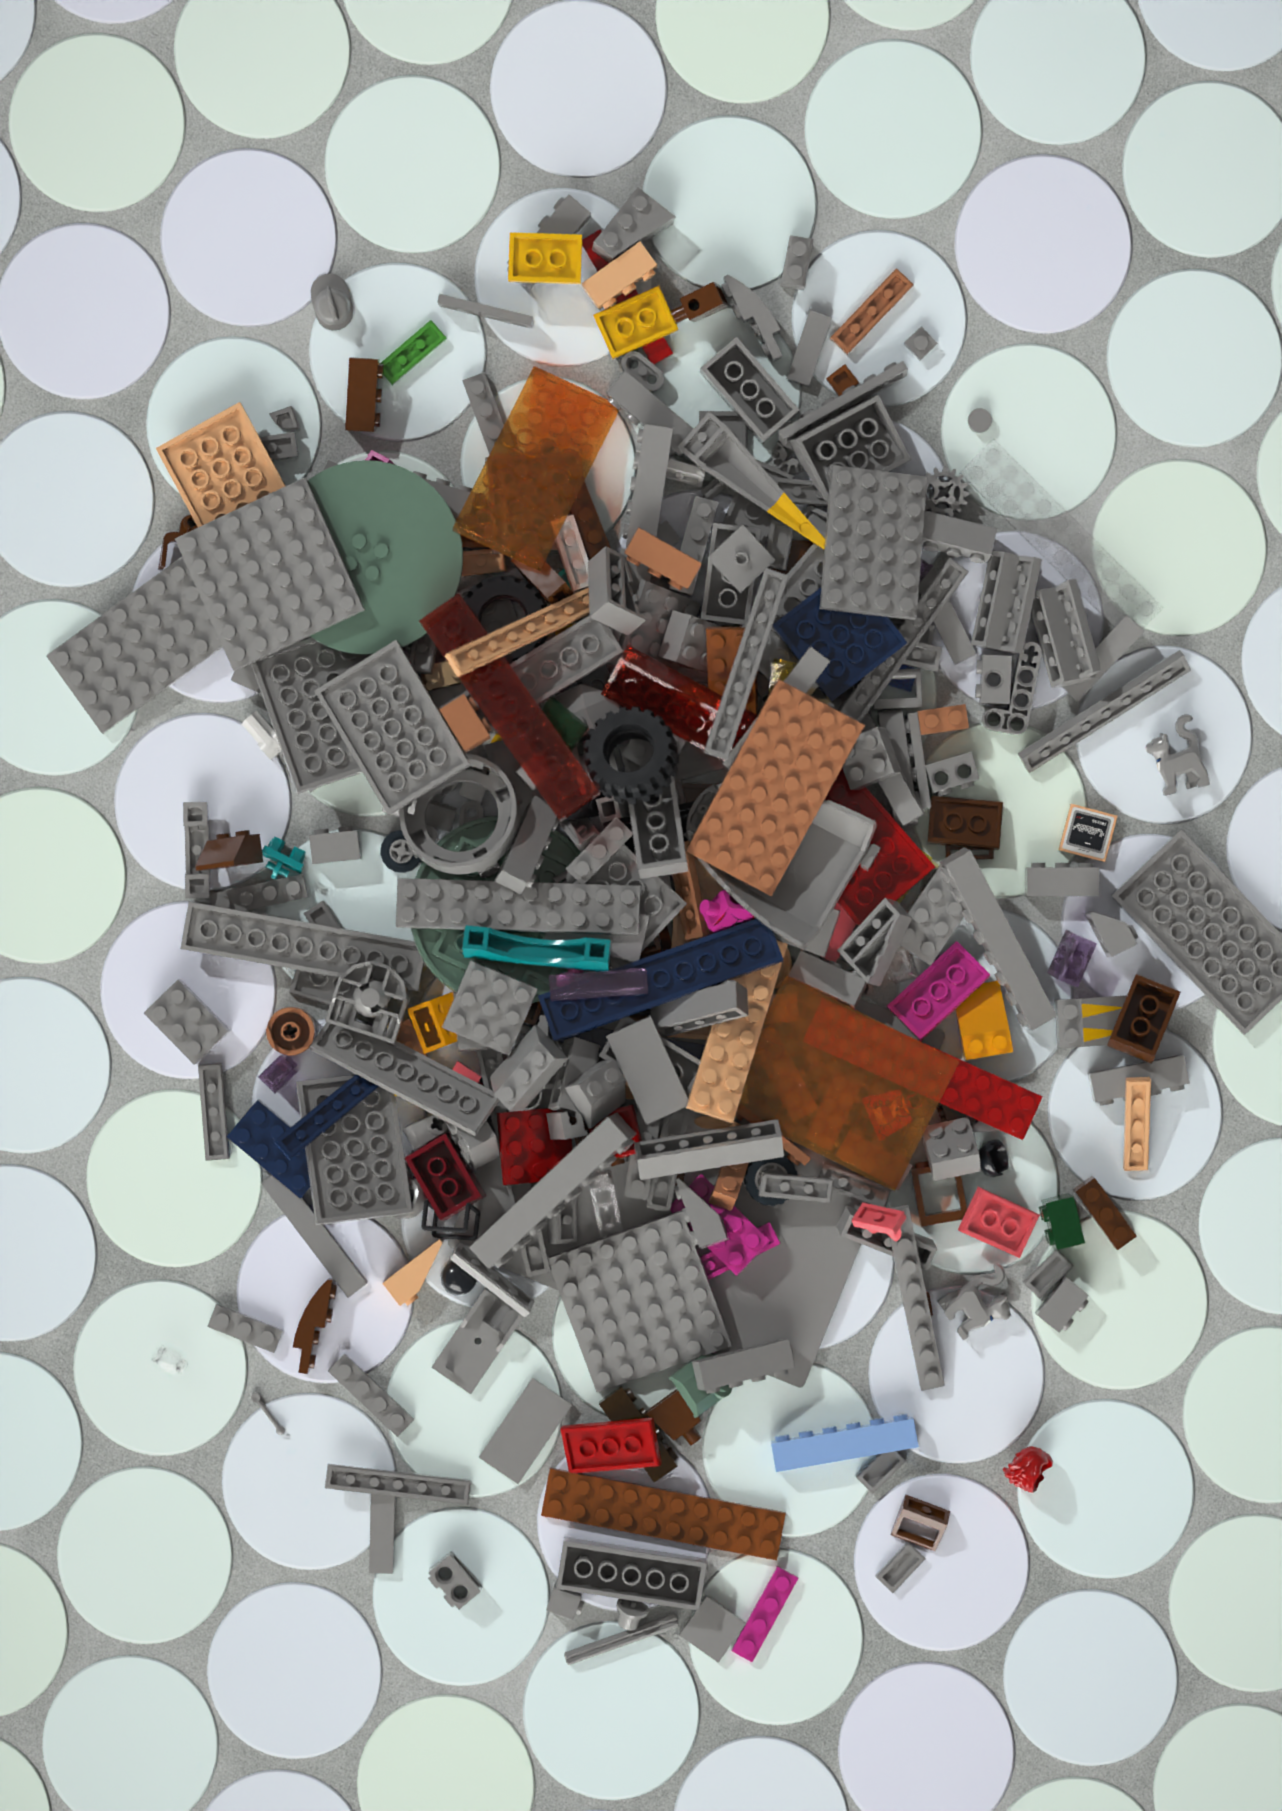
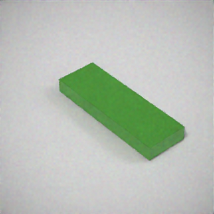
M432 320L426 323L380 363L384 364L383 375L392 386L447 339Z

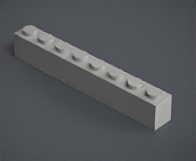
M962 848L939 862L943 868L940 870L941 875L946 882H950L952 885V896L957 903H961L964 911H962V915L968 924L971 923L975 929L973 936L979 945L982 944L986 950L983 953L984 957L990 965L995 967L997 971L994 974L995 978L1001 986H1005L1008 992L1005 994L1006 999L1012 1007H1016L1018 1011L1016 1017L1021 1026H1025L1033 1031L1057 1017L971 850Z

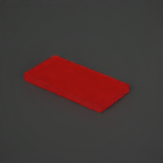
M653 1418L564 1425L560 1428L568 1471L570 1473L657 1467L662 1464Z

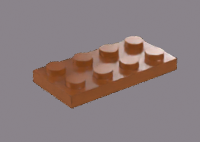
M708 627L706 629L709 723H714L745 630L744 627ZM757 673L740 724H752L758 716Z

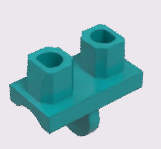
M274 836L268 846L264 845L262 849L264 857L277 863L276 865L268 861L266 864V868L273 871L271 878L276 880L279 874L287 878L290 871L282 868L283 866L301 874L304 868L303 862L306 851L294 846L288 857L281 853L286 842Z

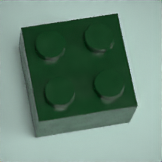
M1067 1193L1041 1200L1042 1206L1038 1208L1041 1220L1047 1223L1048 1229L1044 1230L1047 1244L1056 1250L1085 1244L1074 1196Z

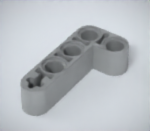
M1025 643L1023 653H1018L1008 709L992 708L987 710L981 718L985 729L1010 735H1019L1027 730L1042 657V649L1037 643ZM1030 647L1036 653V656L1031 657L1029 664H1035L1034 668L1031 666H1021V663H1027L1028 655L1024 654V651ZM1027 670L1031 673L1032 680L1030 683H1023L1020 680L1019 675L1021 671ZM1017 694H1023L1027 697L1025 707L1016 705L1015 697ZM995 713L998 715L999 723L997 726L988 724V714ZM1014 717L1020 718L1023 722V727L1020 731H1015L1011 728L1010 722Z

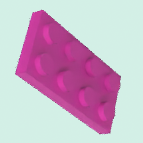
M956 941L890 1002L887 1008L919 1041H922L990 977V974Z
M700 1174L689 1187L722 1217L729 1236V1240L708 1248L738 1276L767 1246L770 1240L735 1206L729 1211L710 1204L709 1200L714 1185L705 1176ZM677 1198L671 1204L670 1211L675 1213L685 1208L683 1200H678ZM687 1222L688 1225H689L690 1231H693L691 1222Z

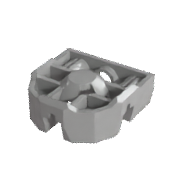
M376 961L352 965L338 978L325 1022L395 1044L405 1009L409 1002L406 981L393 967ZM376 966L387 969L383 983L372 979ZM342 982L356 986L352 999L338 995ZM369 984L368 989H365L364 991L360 989L361 987L363 988L365 985ZM390 997L403 1001L399 1014L386 1011ZM377 1004L382 1007L378 1012L372 1013V1007H375ZM357 1011L365 1017L375 1018L373 1026L355 1021Z

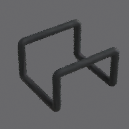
M429 1200L424 1201L421 1227L423 1230L432 1231L434 1238L472 1241L477 1239L480 1210L471 1203L466 1204L463 1228L438 1227V1216L435 1211L432 1226H426L428 1206L431 1209L433 1207ZM470 1209L476 1213L473 1236L436 1233V1231L465 1233L468 1230Z

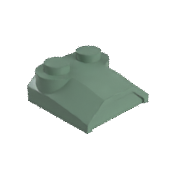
M712 1354L701 1355L699 1358L691 1360L669 1377L695 1418L722 1398L728 1396L732 1391L729 1385L720 1387L721 1391L707 1394L706 1391L698 1390L692 1361L713 1356Z

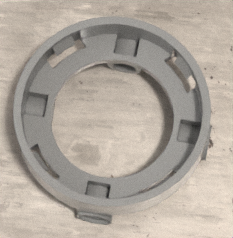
M465 754L471 763L470 766L480 769L487 767L490 770L489 775L467 770V768L420 796L415 806L414 815L407 812L408 807L412 806V802L399 809L400 825L415 858L419 857L428 866L449 874L478 872L481 878H485L499 871L500 866L497 861L509 850L515 840L521 819L520 804L523 801L514 784H511L498 766L485 758ZM458 782H471L484 787L495 798L498 807L496 827L492 835L477 848L462 852L444 849L431 839L426 828V812L429 803L437 793L445 795L458 787Z

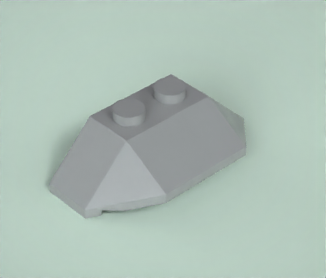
M583 683L545 700L540 704L534 732L536 737L538 736L542 751L547 754L586 736L590 728H596L595 722L599 718L604 720L607 718L606 713L611 710L613 714L619 712V708H621L617 695Z

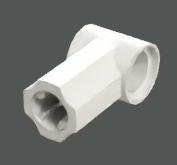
M255 711L245 719L241 725L258 743L257 746L270 760L275 758L281 752V748L272 727L258 711Z

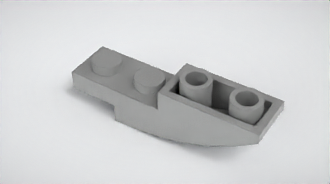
M730 275L724 276V283L721 286L726 297L731 296L735 304L731 307L736 318H741L743 323L753 320V323L750 325L755 336H761L764 343L761 345L766 359L771 358L772 362L781 359V351L773 337L780 333L781 329L772 313L762 300L746 285Z

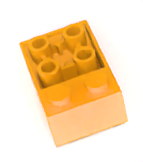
M453 992L407 1009L424 1054L457 1042L456 1033L442 1028L454 999Z

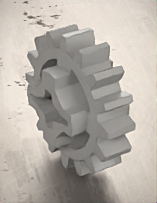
M946 466L943 467L942 472L934 468V475L927 472L925 474L927 476L925 511L930 509L933 513L948 514L949 517H953L954 510L960 513L962 510L959 505H967L963 497L970 495L969 492L964 491L968 483L961 482L964 475L961 474L957 477L955 476L956 469L949 473ZM946 477L951 480L949 482H941L937 478ZM929 485L933 489V496L928 499L927 495ZM949 486H952L948 490V498L943 496L935 500L940 492L938 488H941L943 490L945 488H948ZM957 486L959 489L958 501L954 497V489ZM940 503L946 504L950 508L941 509L935 506Z

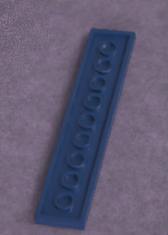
M756 918L609 970V973L604 972L538 995L553 1040L557 1042L679 999L706 987L716 986L725 981L783 962V957L773 930Z

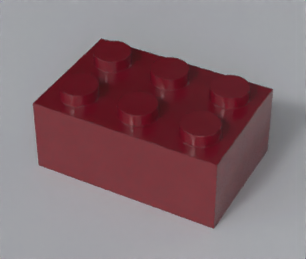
M449 1133L443 1134L405 1157L406 1162L440 1221L448 1220L463 1211L467 1203L473 1205L487 1196L471 1167L463 1160L459 1146H455Z

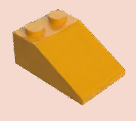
M998 981L983 983L955 1009L964 1060L1013 1052L1000 984Z

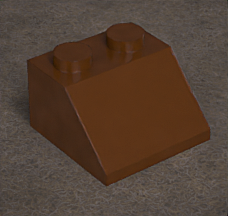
M250 830L235 832V837H231V833L217 834V839L206 842L195 866L196 871L263 863L260 834L250 835Z

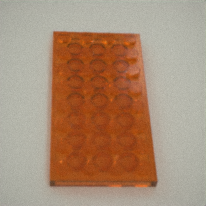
M534 366L452 531L541 571L620 409L617 410L607 399Z

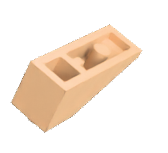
M441 1238L382 1283L399 1306L404 1303L408 1306L419 1298L417 1293L420 1291L442 1246L443 1240Z

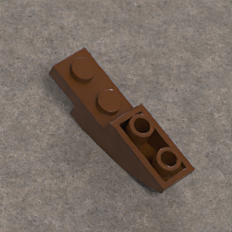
M328 1278L320 1286L309 1301L299 1321L292 1347L302 1349L298 1373L308 1374L310 1368H315L316 1354L312 1353L313 1347L318 1345L320 1331L316 1330V1327L325 1328L327 1322L331 1323L333 1308H329L330 1300L335 1299L337 1285L333 1284V1278Z

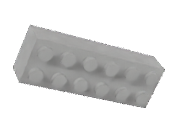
M564 1537L556 1589L700 1611L707 1560L706 1558Z

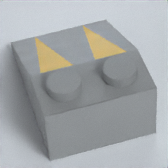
M1127 995L1054 999L1055 1013L1057 1015L1055 1017L1057 1048L1107 1045Z

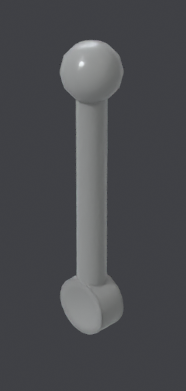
M259 1393L252 1394L251 1400L255 1403L257 1402L275 1426L276 1433L283 1435L285 1428L278 1424L263 1404L261 1395Z

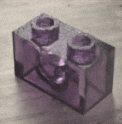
M1066 929L1047 973L1060 981L1078 987L1097 943Z

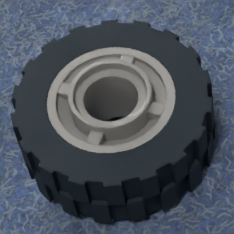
M784 1156L749 1162L744 1183L747 1192L754 1200L766 1206L781 1205L786 1200H789L758 1195L761 1171L798 1175L794 1164Z

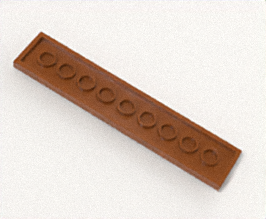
M551 1467L541 1516L776 1561L786 1512L583 1473L574 1474L567 1470Z

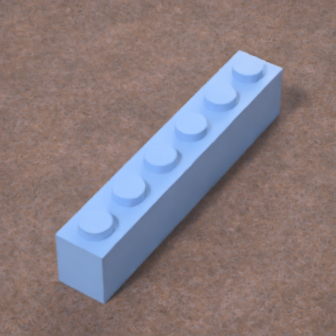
M899 1414L893 1416L894 1420L885 1422L884 1418L869 1420L870 1424L861 1426L860 1422L846 1424L845 1429L837 1430L836 1426L822 1428V1433L813 1434V1430L799 1432V1437L789 1438V1434L776 1436L775 1441H771L775 1470L780 1472L917 1448L919 1446L914 1418L908 1417V1414Z

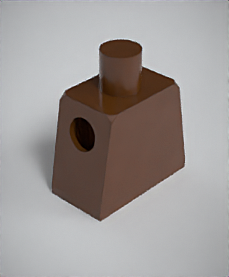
M711 282L680 298L682 305L672 309L671 314L676 323L687 318L694 323L728 308L729 305L720 285ZM699 302V308L694 311L693 305Z
M677 1389L646 1410L647 1415L653 1418L654 1422L672 1440H676L683 1435L691 1446L702 1438L694 1427L701 1422L700 1416L696 1418L693 1416L694 1414Z

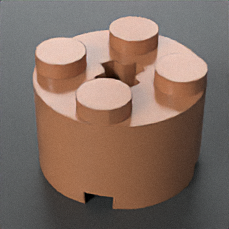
M287 1007L278 1010L270 1018L266 1029L267 1040L271 1047L277 1052L288 1056L298 1055L308 1050L317 1033L313 1017L306 1010L299 1007ZM289 1024H291L293 1028H297V1032H295L294 1038L292 1037V1035L286 1034V1030L289 1029Z

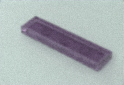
M646 968L549 976L551 1001L648 994Z

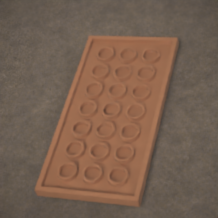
M778 679L688 844L686 852L772 896L865 725Z

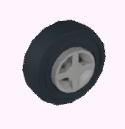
M402 830L391 832L384 838L381 844L380 855L387 868L394 872L406 873L414 870L420 864L421 859L419 857L415 858Z

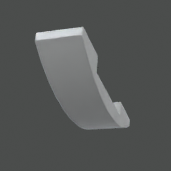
M183 802L186 870L185 899L210 898V870L196 871L195 867L206 842L210 840L207 802Z

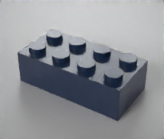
M258 1099L226 1137L301 1199L310 1189L305 1148L290 1161L274 1144V1141L292 1126Z

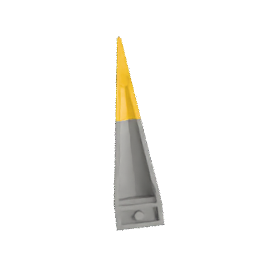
M709 411L679 444L678 450L699 468L824 549L825 538L762 468L732 431Z

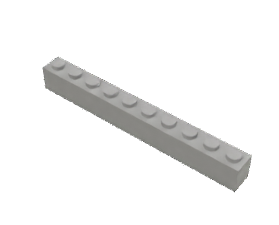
M644 424V429L639 428L637 442L641 443L640 453L635 452L633 464L634 467H638L637 476H632L630 491H634L633 501L628 500L626 515H630L629 525L624 524L622 537L627 539L626 548L638 527L657 537L673 428ZM621 548L620 554L627 558L628 555L624 553L625 549ZM626 560L633 579L630 585L633 594H636L641 579L650 582L651 574L647 572L649 567L642 563L636 566ZM609 627L615 639L619 642L622 632ZM623 651L624 653L608 662V664L637 668L639 657Z

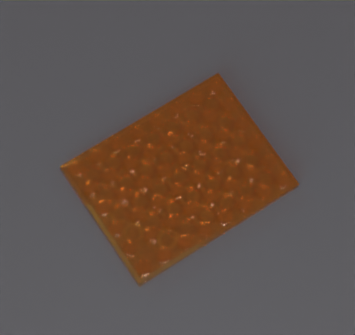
M785 975L767 1011L736 1113L756 1123L778 1119L782 1136L895 1191L959 1061Z

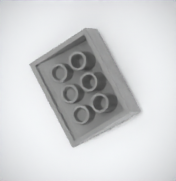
M879 395L871 396L789 440L800 464L827 504L832 465L889 472L911 460Z

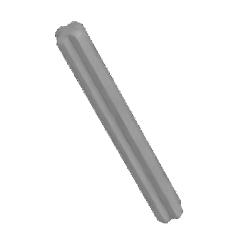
M671 1614L640 1625L636 1630H626L564 1653V1658L568 1665H572L679 1626L676 1615Z

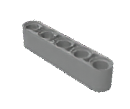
M902 709L878 711L879 727L886 728L901 771L914 792ZM890 804L892 818L898 823L900 827L918 825L917 818L911 823L907 824L906 826H903L896 812L894 811L892 805Z

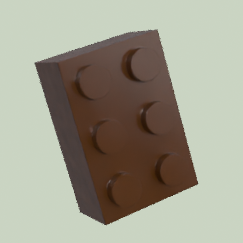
M1136 974L1107 1046L1152 1064L1181 992Z

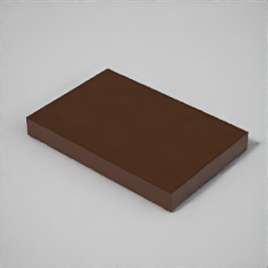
M931 795L927 844L999 851L1003 802Z

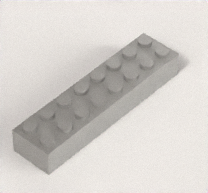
M618 1113L607 1117L469 1248L488 1269L494 1266L499 1268L501 1265L506 1264L514 1256L511 1253L513 1250L516 1252L518 1249L523 1248L531 1240L530 1234L533 1236L535 1233L540 1232L548 1224L547 1218L551 1219L557 1216L565 1208L564 1202L568 1203L574 1200L583 1191L580 1188L582 1185L585 1187L591 1184L600 1175L597 1172L599 1169L608 1168L617 1159L615 1156L617 1152L619 1154L623 1151L625 1152L633 1145L634 1141L632 1138L637 1133Z

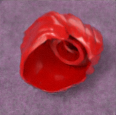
M1029 1446L1016 1453L1012 1463L1008 1464L1009 1468L1004 1467L1003 1471L1005 1477L1009 1478L1010 1484L1014 1483L1015 1487H1020L1024 1491L1034 1493L1037 1491L1039 1483L1044 1480L1042 1473L1053 1466V1460L1041 1448Z

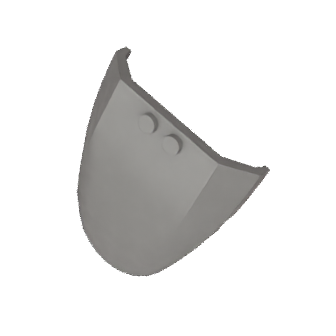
M713 784L705 789L693 803L687 818L686 831L689 841H691L721 784ZM824 800L772 896L700 858L698 860L725 891L744 909L775 933L804 950L821 931L865 856L877 824L875 821L829 800Z

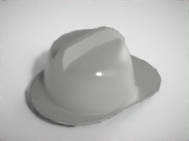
M323 274L313 282L310 290L314 312L319 324L325 329L331 331L341 330L347 327L353 317L350 293L345 281L340 276Z

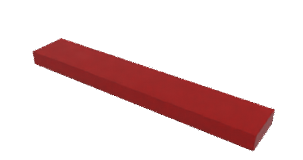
M601 229L582 239V246L597 272L609 264L592 250L594 241L602 232ZM633 290L626 296L622 293L615 298L616 304L638 295L637 290ZM664 337L642 346L649 361L654 365L673 355Z

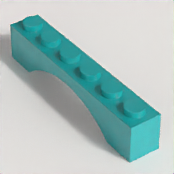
M465 925L462 950L464 958L609 973L611 940L596 938L572 940L535 939L504 933L488 927Z

